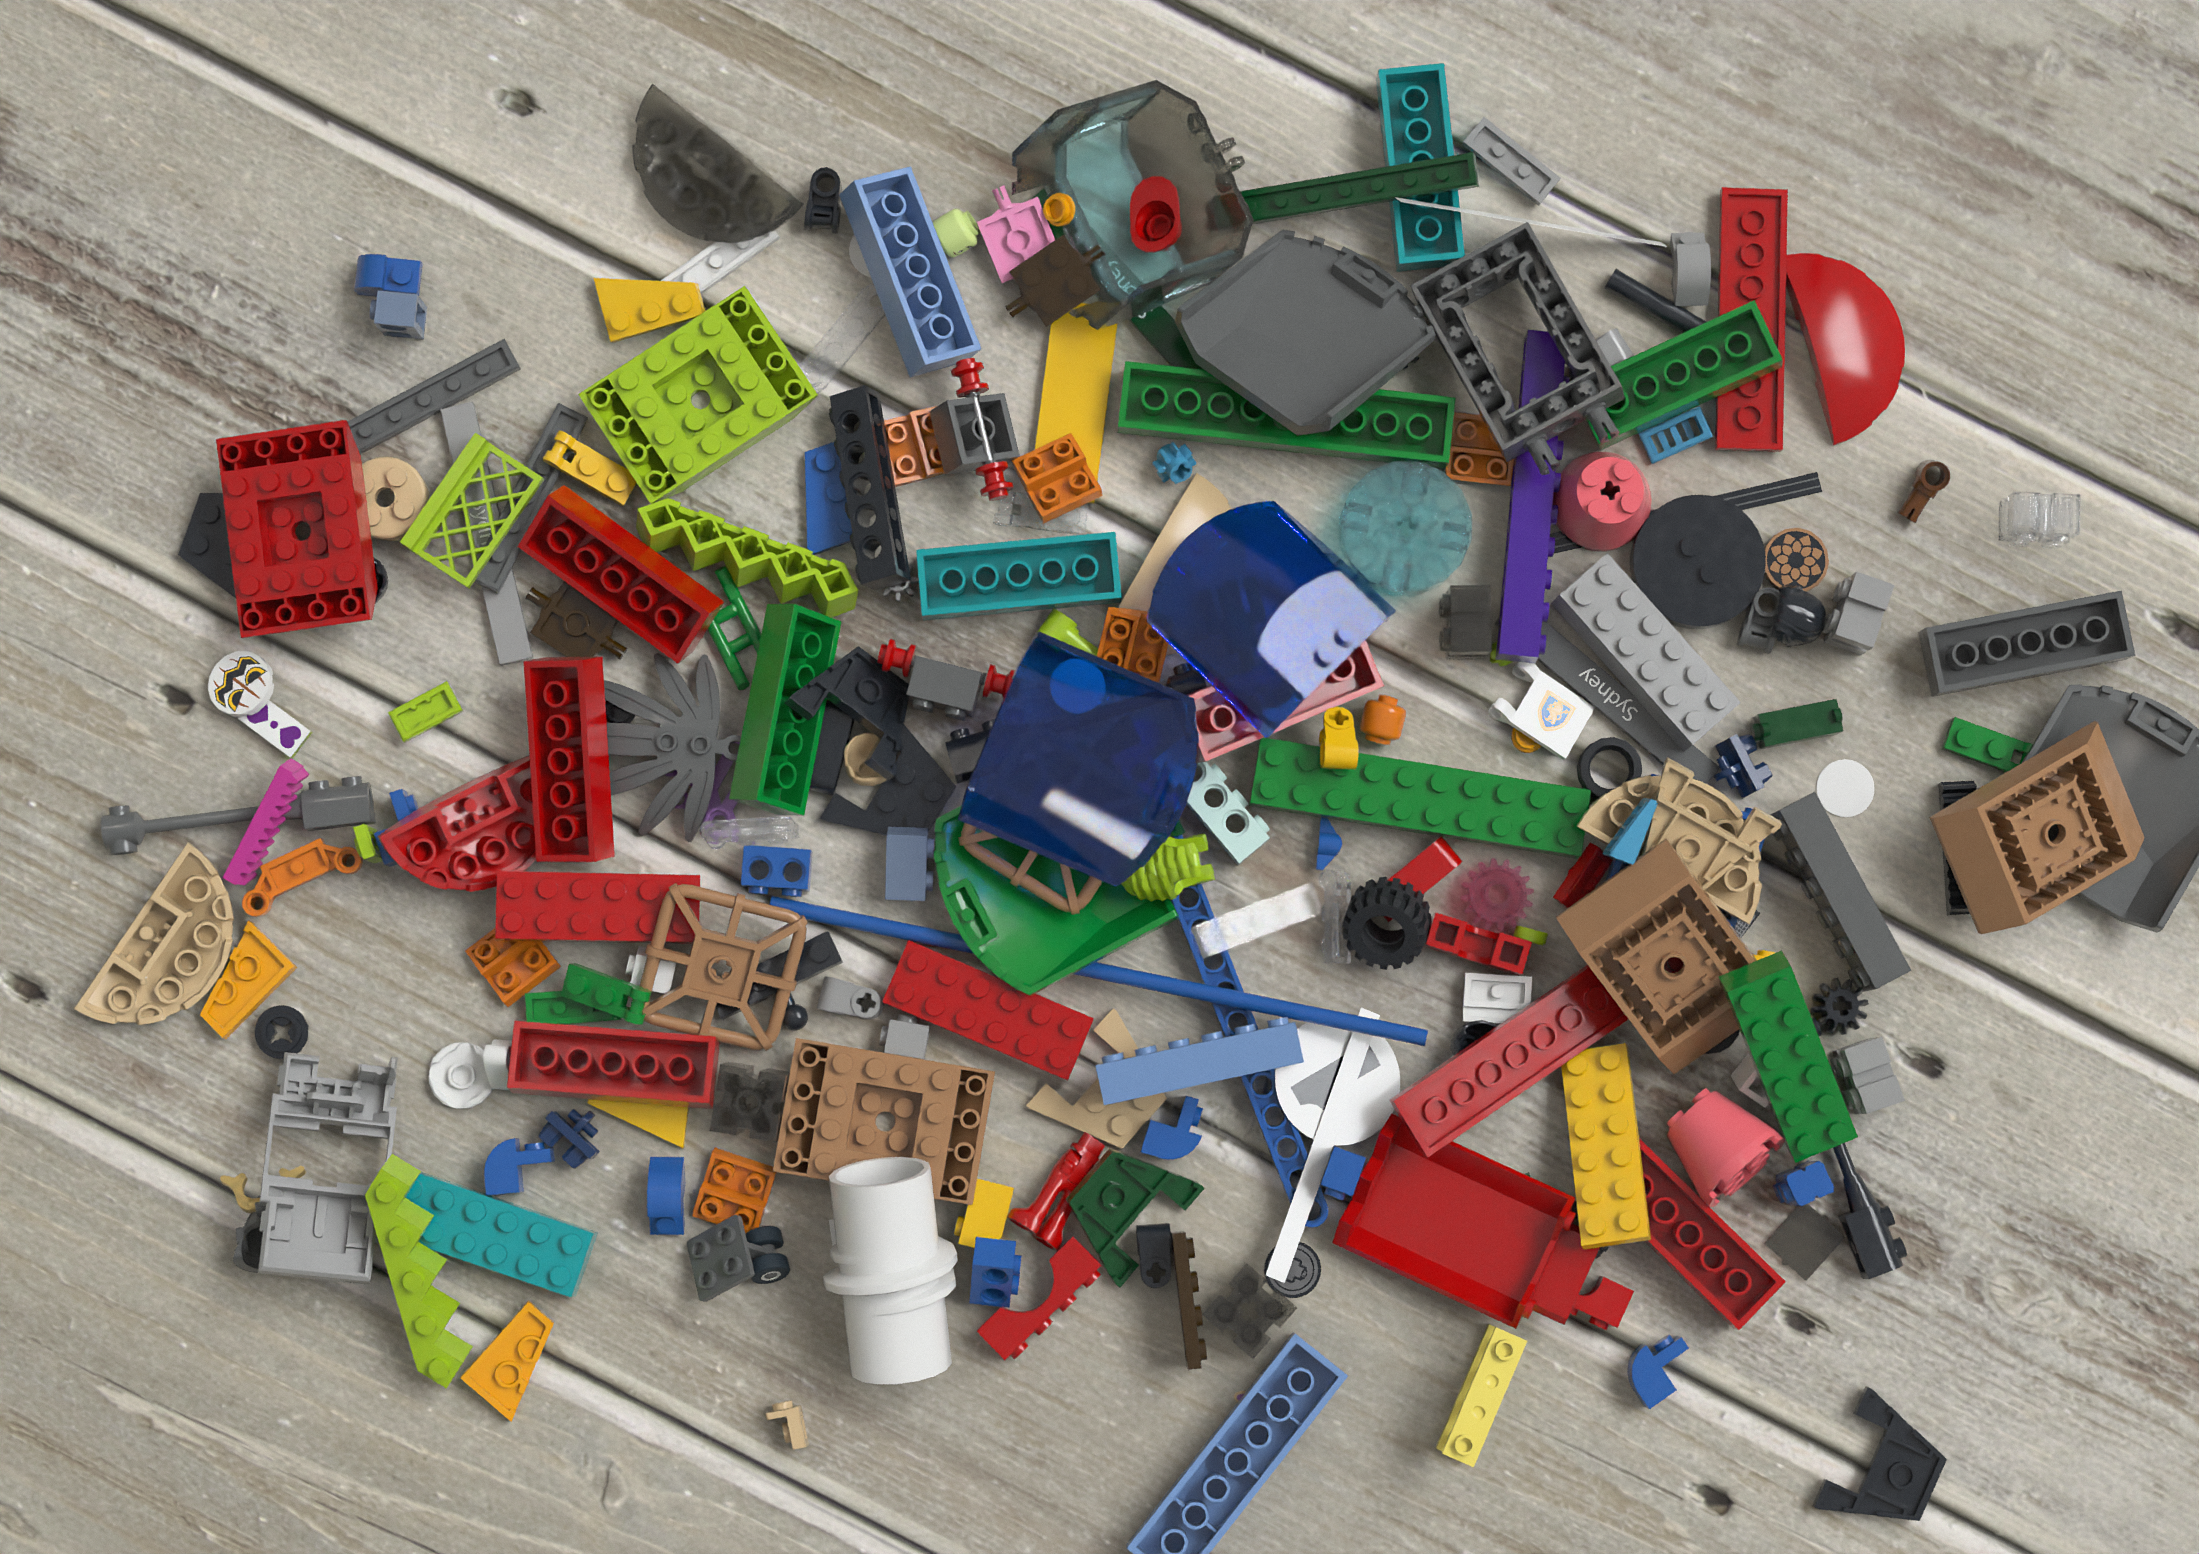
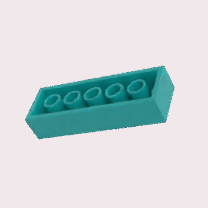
M1444 63L1379 69L1376 77L1385 167L1453 156L1454 148ZM1458 191L1409 198V200L1460 208ZM1399 200L1389 202L1396 272L1442 268L1465 256L1460 212L1404 203Z
M1116 532L916 550L923 621L1121 603L1122 600Z
M424 1172L419 1174L405 1198L433 1214L434 1217L418 1242L431 1250L571 1298L577 1295L598 1232L491 1195L486 1196L485 1193Z

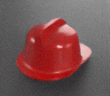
M1151 176L1143 179L1135 187L1130 199L1131 239L1135 246L1144 252H1168L1169 248L1178 241L1182 232L1177 189L1170 180L1162 176Z

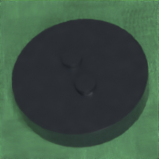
M1710 495L1683 496L1659 507L1649 516L1634 538L1630 553L1632 581L1672 625L1686 629L1712 628L1740 614L1753 601L1755 594L1761 587L1765 574L1766 556L1764 544L1753 521L1734 504Z

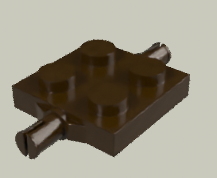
M1064 234L1009 271L1018 284L1021 294L1019 298L1005 306L1007 311H1010L1017 305H1020L1009 313L1012 318L1029 307L1038 314L1047 327L1101 291V288L1092 276L1090 267L1091 264L1106 256L1102 250L1092 257L1094 253L1102 249L1099 243L1082 254L1074 249Z
M565 581L558 591L550 597H547L534 587L530 589V592L540 599L538 600L529 593L525 599L541 608L539 619L530 631L532 635L566 657H595L603 650H606L619 660L622 659L623 654L613 649V647L624 654L628 648L612 639L613 630L619 620Z

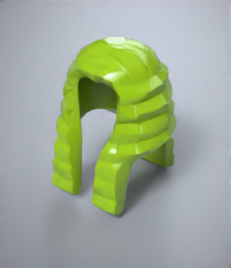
M1158 832L1154 836L1148 835L1145 839H1138L1136 844H1129L1127 850L1122 853L1118 863V872L1122 886L1128 893L1137 896L1140 900L1147 898L1152 902L1156 899L1161 901L1167 898L1173 900L1186 887L1215 880L1211 863L1201 865L1198 852L1208 851L1206 834L1175 839L1167 834Z

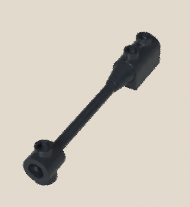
M1192 663L1177 665L1173 668L1174 675L1168 677L1166 686L1163 689L1047 723L1038 722L1009 725L1008 723L1002 725L1001 719H992L982 724L983 731L970 735L968 728L955 730L950 733L951 740L945 742L956 782L959 784L996 773L1017 738L1023 731L1028 729L1029 725L1036 724L1037 727L1049 729L1057 734L1166 701L1170 702L1206 687L1200 667L1193 669Z
M1812 1017L1818 1036H1821L1822 1033L1818 1021L1815 1017ZM1843 1143L1833 1147L1844 1176L1843 1183L1850 1209L1849 1212L1838 1215L1862 1279H1872L1902 1267L1901 1258L1907 1256V1251L1900 1237L1893 1239L1889 1226L1895 1225V1220L1888 1206L1881 1208L1879 1202H1876L1860 1174L1856 1172L1846 1144Z

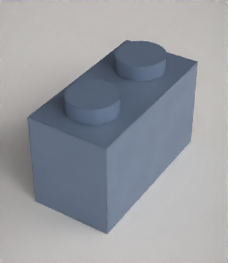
M888 827L885 900L925 901L927 891H933L934 871H927L928 858L934 859V838H928V828Z

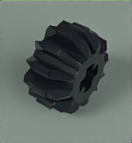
M1838 978L1831 980V988L1826 983L1820 984L1819 988L1824 996L1813 994L1812 999L1819 1002L1820 1006L1810 1009L1811 1013L1821 1012L1822 1016L1817 1019L1819 1026L1828 1021L1826 1032L1830 1034L1836 1030L1837 1026L1841 1035L1847 1034L1848 1025L1853 1030H1857L1860 1026L1855 1017L1859 1019L1867 1018V1014L1860 1011L1859 1007L1868 1005V1000L1858 1001L1857 999L1862 994L1863 989L1859 987L1851 992L1852 980L1850 979L1845 980L1842 987ZM1837 997L1839 1002H1845L1846 1009L1841 1010L1842 1016L1838 1010H1833V1003L1838 1002L1836 1000Z

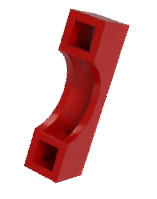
M1074 1236L1049 1259L1053 1269L1054 1283L1050 1295L1041 1305L1029 1311H1013L1000 1307L977 1329L979 1335L1004 1360L1009 1356L1015 1360L1029 1346L1025 1340L1033 1332L1039 1336L1052 1324L1053 1321L1049 1316L1058 1308L1064 1312L1077 1299L1073 1293L1082 1284L1088 1288L1101 1275L1097 1271L1101 1264Z

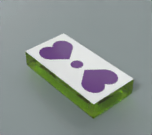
M270 700L258 713L238 717L239 720L292 759L313 733Z

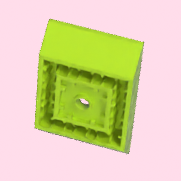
M743 286L578 394L650 504L681 493L793 420L818 397V394L746 286ZM706 392L710 396L709 405L703 409L695 408L692 405L694 394Z

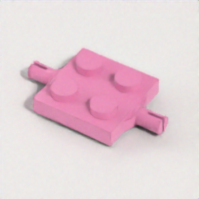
M1005 185L999 187L1004 200H1002L997 188L992 190L1000 209L992 216L977 221L1001 283L1014 279L1009 271L1055 241L1038 197L1023 203H1011Z

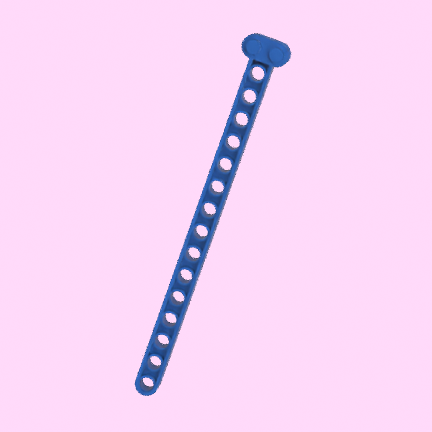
M1145 719L1137 720L1133 724L1142 742L1111 756L1115 766H1119L1121 774L1136 783L1143 790L1144 794L1148 793V796L1159 798L1162 804L1161 810L1171 806L1151 756V752L1159 744L1160 732L1152 721ZM1136 765H1143L1149 770L1150 776L1143 783L1135 782L1130 775L1131 769ZM1145 811V813H1144L1142 819H1144V818H1146V817H1148V816H1150V815H1152V814H1149V813H1147V812ZM1183 835L1174 836V838L1182 839ZM1202 884L1184 888L1192 889L1197 893V904L1193 907H1185L1180 903L1179 895L1171 900L1180 917L1178 920L1203 983L1217 987L1221 982H1229L1234 987V990L1244 992ZM1196 920L1206 921L1210 926V934L1202 939L1195 937L1191 931L1193 922ZM1209 951H1217L1222 957L1220 968L1216 970L1208 969L1203 961L1204 955ZM1211 1003L1224 1037L1235 1035V1032L1228 1026V1019L1233 1013L1244 1015L1247 1025L1255 1024L1256 1030H1259L1252 1011ZM1271 1069L1240 1076L1291 1205L1296 1188L1291 1186L1289 1178L1293 1171L1304 1169L1308 1154L1298 1129L1287 1118L1279 1103L1275 1087V1070ZM1257 1076H1266L1271 1081V1089L1265 1095H1259L1253 1090L1252 1084ZM1270 1107H1278L1283 1112V1121L1278 1126H1270L1265 1120V1112ZM1283 1138H1290L1296 1146L1294 1154L1287 1158L1279 1155L1277 1151V1145ZM1320 1185L1314 1199L1320 1206V1214L1314 1220H1307L1306 1227H1318L1327 1219L1328 1205Z

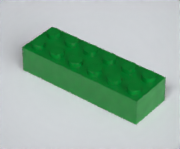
M1755 300L1611 366L1622 385L1625 399L1606 409L1614 425L1619 430L1618 436L1612 439L1607 429L1604 428L1608 434L1609 442L1600 443L1590 421L1586 420L1599 450L1608 448L1781 368L1783 359Z
M767 604L729 796L730 800L776 815H805L827 698L824 699L814 717L809 721L786 705L785 701L793 693L834 664L842 621L797 604Z
M1782 950L1719 976L1781 1135L1785 1139L1784 1143L1794 1162L1797 1163L1858 1138L1793 969Z

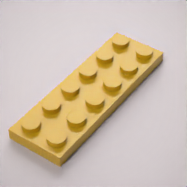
M1626 1043L1585 1049L1561 1066L1581 1246L1583 1249L1651 1240L1628 1046Z

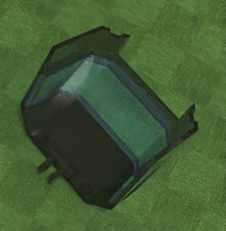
M1158 80L1057 109L1012 152V165L1017 168V181L1012 182V195L1040 186L1044 187L1048 197L1055 193L1069 195L1075 204V215L1072 221L1063 226L1070 243L1074 249L1082 254L1099 243L1102 249L1094 253L1092 257L1102 250L1106 254V256L1090 265L1092 276L1101 288V291L1095 294L1098 301L1072 309L1069 312L1070 315L1076 318H1086L1089 320V325L1096 330L1137 317L1212 283L1243 258L1254 220L1249 206L1244 201L1236 184L1235 177L1232 172L1240 169L1245 164L1243 156H1236L1226 162L1222 155L1237 145L1234 138H1227L1217 144L1207 124L1206 117L1201 112L1197 102ZM1151 176H1162L1170 180L1176 187L1179 196L1182 232L1178 241L1169 248L1168 252H1144L1138 249L1131 239V195L1135 187L1143 179Z

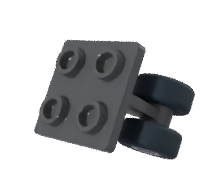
M733 1215L688 1240L687 1248L699 1300L707 1302L750 1278L758 1284L774 1283L785 1278L790 1272L788 1258L784 1254L776 1253L775 1249L781 1248L784 1244L781 1230L775 1226H762L752 1229L745 1234L742 1217Z

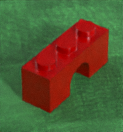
M1436 912L1432 914L1429 931L1423 947L1517 976L1523 974L1532 942L1501 932L1496 933L1467 924L1468 922Z
M1599 1276L1595 1287L1590 1292L1578 1295L1570 1314L1576 1316L1578 1311L1591 1316L1588 1321L1589 1323L1606 1331L1609 1325L1618 1328L1634 1291L1606 1277Z

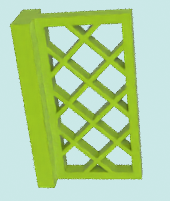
M475 432L400 543L415 555L420 556L470 589L540 487L544 478ZM492 453L502 459L504 472L486 476L484 463ZM507 463L514 467L516 470L509 471ZM480 470L481 477L475 478V476ZM524 474L533 480L526 491L513 493L510 481L511 476ZM505 478L508 495L490 498L487 481ZM482 483L485 499L467 503L465 491L468 486ZM461 498L462 504L456 505ZM520 498V500L515 506L514 499ZM509 500L511 507L509 516L506 519L494 521L491 504ZM486 505L489 522L471 526L468 509ZM463 510L466 527L448 530L446 518L451 512ZM442 526L443 532L437 533L440 527ZM496 526H501V528H500V529L498 530V532L496 533V528H495V527H496ZM491 528L492 541L485 547L475 548L472 531ZM468 533L470 550L452 553L449 536ZM445 538L446 555L433 557L425 552L431 540ZM483 553L479 560H477V554ZM472 555L474 567L465 578L456 572L454 559ZM449 560L450 568L441 561Z

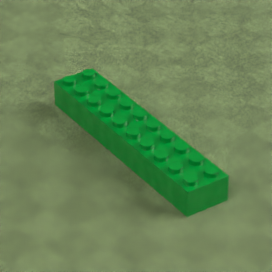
M1125 361L1117 433L1446 469L1450 457L1456 397L1379 389L1329 431L1297 436L1206 370Z
M1263 737L1259 740L1249 806L1577 859L1582 855L1585 831L1577 827V824L1589 809L1591 790L1358 753V763L1355 770L1321 768L1320 746Z

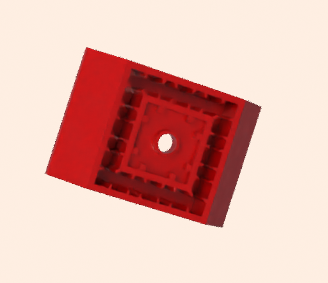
M347 420L216 439L241 638L372 620L378 587L361 455ZM302 522L308 523L311 528L310 536L304 541H300L296 536V528Z

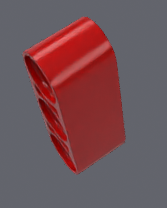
M1441 836L1387 881H1393V878L1401 879V884L1406 885L1409 882L1414 885V892L1420 890L1424 894L1463 861ZM1383 916L1387 922L1392 920L1390 917Z

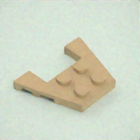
M1667 757L1664 761L1655 799L1658 804L1649 825L1643 854L1664 839H1667L1704 890H1706L1734 867V863L1746 853H1751L1760 845L1759 843L1769 834H1774L1780 829L1782 823L1780 820L1754 806L1737 835H1733L1678 804L1677 802L1693 779L1694 772Z
M1113 1008L1093 1031L1117 1053L1123 1052L1124 1059L1136 1056L1135 1050L1138 1047L1118 1012ZM1097 1078L1073 1106L1047 1083L1026 1106L1031 1110L1123 1149L1167 1098L1164 1093L1104 1105Z

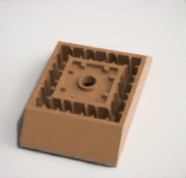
M2096 721L2086 725L1929 817L1979 934L2028 924L2134 861L2145 838L2102 731ZM2057 824L2059 828L2057 838L2050 841L2048 831L2051 826Z
M1664 839L1636 859L1635 864H1629L1556 916V919L1581 957L1658 1059L1673 1074L1682 1070L1739 1029L1719 976L1755 962L1757 959L1667 839ZM1671 957H1678L1683 961L1682 968L1676 973H1669L1664 969L1665 962Z
M796 1038L773 1171L829 1181V1175L834 1170L855 1162L884 1157L917 1158L928 1162L931 1167L934 1199L973 1205L995 1071ZM882 1112H890L895 1118V1125L890 1131H881L876 1125V1118Z

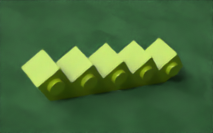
M670 498L637 509L636 529L643 543L656 552L680 544L693 571L724 560L736 587L768 577L781 604L811 593L821 613L832 618L855 609L858 589L843 562L835 559L828 561L813 555V551L789 542L787 545L769 539V535L743 526V528L726 523L724 518L708 512L690 510L682 507L681 502Z
M391 1154L378 1172L365 1197L417 1371L447 1389L473 1346L445 1330L446 1325L460 1303L433 1287L432 1284L447 1259L418 1242L434 1217L433 1214L405 1198L421 1171Z

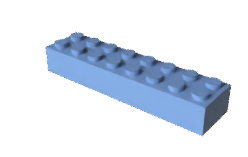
M1292 1332L1128 1541L1126 1548L1133 1554H1209L1348 1375Z

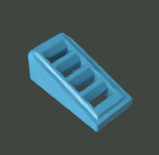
M1700 406L1639 433L1652 464L1714 437ZM1691 418L1695 419L1701 435L1695 437L1688 421ZM1682 423L1688 436V441H1682L1676 427L1677 424ZM1668 428L1677 445L1672 448L1664 434V430ZM1652 435H1658L1664 449L1663 452L1658 453L1651 438Z
M1643 798L1604 849L1603 855L1627 864H1635L1657 807V801Z

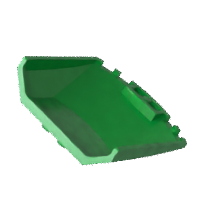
M1085 740L1074 744L1086 753L1090 750ZM1061 752L1045 760L1048 777L1057 782L1076 762ZM1037 765L1009 779L1005 784L1028 798L1040 779ZM999 792L975 833L1010 826L1023 805L1004 793ZM982 794L936 819L934 860L939 888L953 924L972 952L989 970L1013 988L1029 996L1180 918L1171 900L1168 898L1164 901L1156 899L1151 902L1147 898L1140 900L1137 896L1128 893L1120 882L1118 864L1115 862L1091 901L1083 909L1079 910V914L1072 915L1071 912H1064L1055 908L1020 885L1015 887L1010 884L1011 880L973 857L959 843L958 837H961L964 823ZM1058 810L1053 814L1047 812L1044 817L1048 820L1046 826L1050 829L1055 825L1061 827L1063 825V821L1060 819L1062 813ZM1014 834L977 842L1016 868L1020 867L1032 848V845ZM1138 840L1127 841L1119 855L1121 856L1127 850L1129 844H1136ZM1079 844L1068 860L1076 897L1103 856L1091 847H1080ZM1102 844V845H1104L1105 847L1108 848V846H1109L1110 844ZM1039 851L1026 874L1068 899L1060 863Z

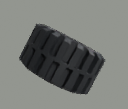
M1379 877L1377 883L1371 879L1366 882L1365 887L1360 885L1356 889L1355 895H1352L1343 920L1342 927L1344 929L1342 935L1343 939L1348 940L1346 944L1348 950H1355L1354 957L1359 961L1365 959L1367 960L1366 965L1373 967L1374 964L1380 965V969L1387 970L1388 965L1398 969L1401 968L1403 962L1407 965L1413 962L1414 956L1418 957L1422 952L1431 922L1430 906L1428 901H1423L1424 895L1420 890L1414 892V885L1409 882L1403 885L1400 883L1401 879L1393 878V881H1387V877ZM1376 916L1390 917L1396 920L1402 926V929L1394 931L1382 929L1371 918Z

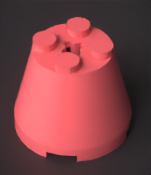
M1591 452L1574 459L1561 472L1559 492H1553L1552 505H1558L1556 525L1563 535L1565 534L1574 543L1587 550L1611 551L1623 547L1637 536L1650 515L1651 491L1644 474L1629 459L1612 452ZM1608 496H1613V499L1609 500Z
M1705 1088L1693 1098L1692 1102L1694 1105L1685 1114L1680 1110L1667 1122L1669 1126L1667 1137L1699 1196L1712 1208L1720 1202L1717 1197L1721 1194L1731 1196L1751 1180L1767 1164L1766 1161L1770 1158L1768 1152L1772 1148L1778 1151L1783 1146L1785 1139L1776 1129L1718 1091L1710 1092Z

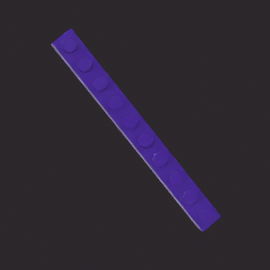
M1528 330L1525 335L1518 409L1529 404L1530 399L1535 397L1537 400L1559 388L1561 382H1569V376H1564L1566 362L1548 331ZM1559 435L1546 442L1555 458L1562 460L1564 441L1558 440ZM1525 452L1514 458L1495 659L1536 663L1539 654L1544 655L1546 649V635L1541 634L1542 622H1547L1549 616V602H1544L1545 589L1550 590L1552 582V570L1547 569L1548 557H1553L1555 549V537H1550V526L1556 525L1558 505L1552 504L1553 492L1558 493L1560 489L1561 473L1552 471L1547 460H1545L1550 473L1541 475L1530 452Z

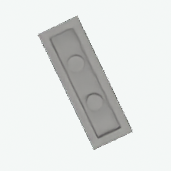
M1485 117L1482 118L1463 141V146L1474 152L1478 158L1538 206L1561 179Z

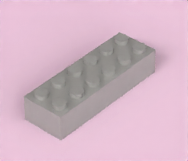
M1608 553L1551 603L1683 752L1694 745L1741 703Z

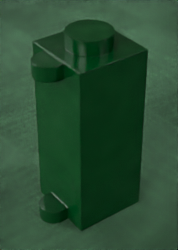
M1837 699L1761 713L1753 717L1754 723L1750 724L1751 735L1755 742L1759 743L1760 750L1837 735L1844 731L1842 712L1838 707Z

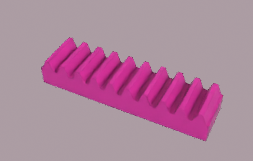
M291 758L279 766L222 878L234 885H246L257 877L258 874L255 871L263 865L261 859L268 855L267 848L275 842L272 837L280 832L278 826L286 820L283 815L291 811L292 807L289 804L297 799L298 796L295 793L302 789L303 784L301 781L309 776L304 765Z

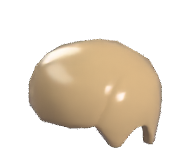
M864 732L854 736L844 750L846 773L854 783L861 786H875L886 781L884 777L864 763L878 740V737L873 733Z

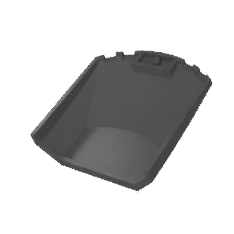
M1283 229L1177 309L1175 323L1198 366L1298 436L1332 429L1432 343L1436 334L1433 326H1428L1423 317L1425 311L1420 304L1415 306L1407 297L1408 290L1380 266L1344 246L1339 251L1324 245L1325 239L1314 236L1313 241L1294 237L1295 231Z
M2082 684L2069 685L2022 763L2093 721L2098 722L2145 838L2134 861L2076 895L2121 922L2158 933L2165 927L2199 868V729L2174 710L2135 692L2130 694L2105 685L2101 687L2082 686ZM2057 824L2051 826L2048 831L2050 841L2057 838L2059 833Z

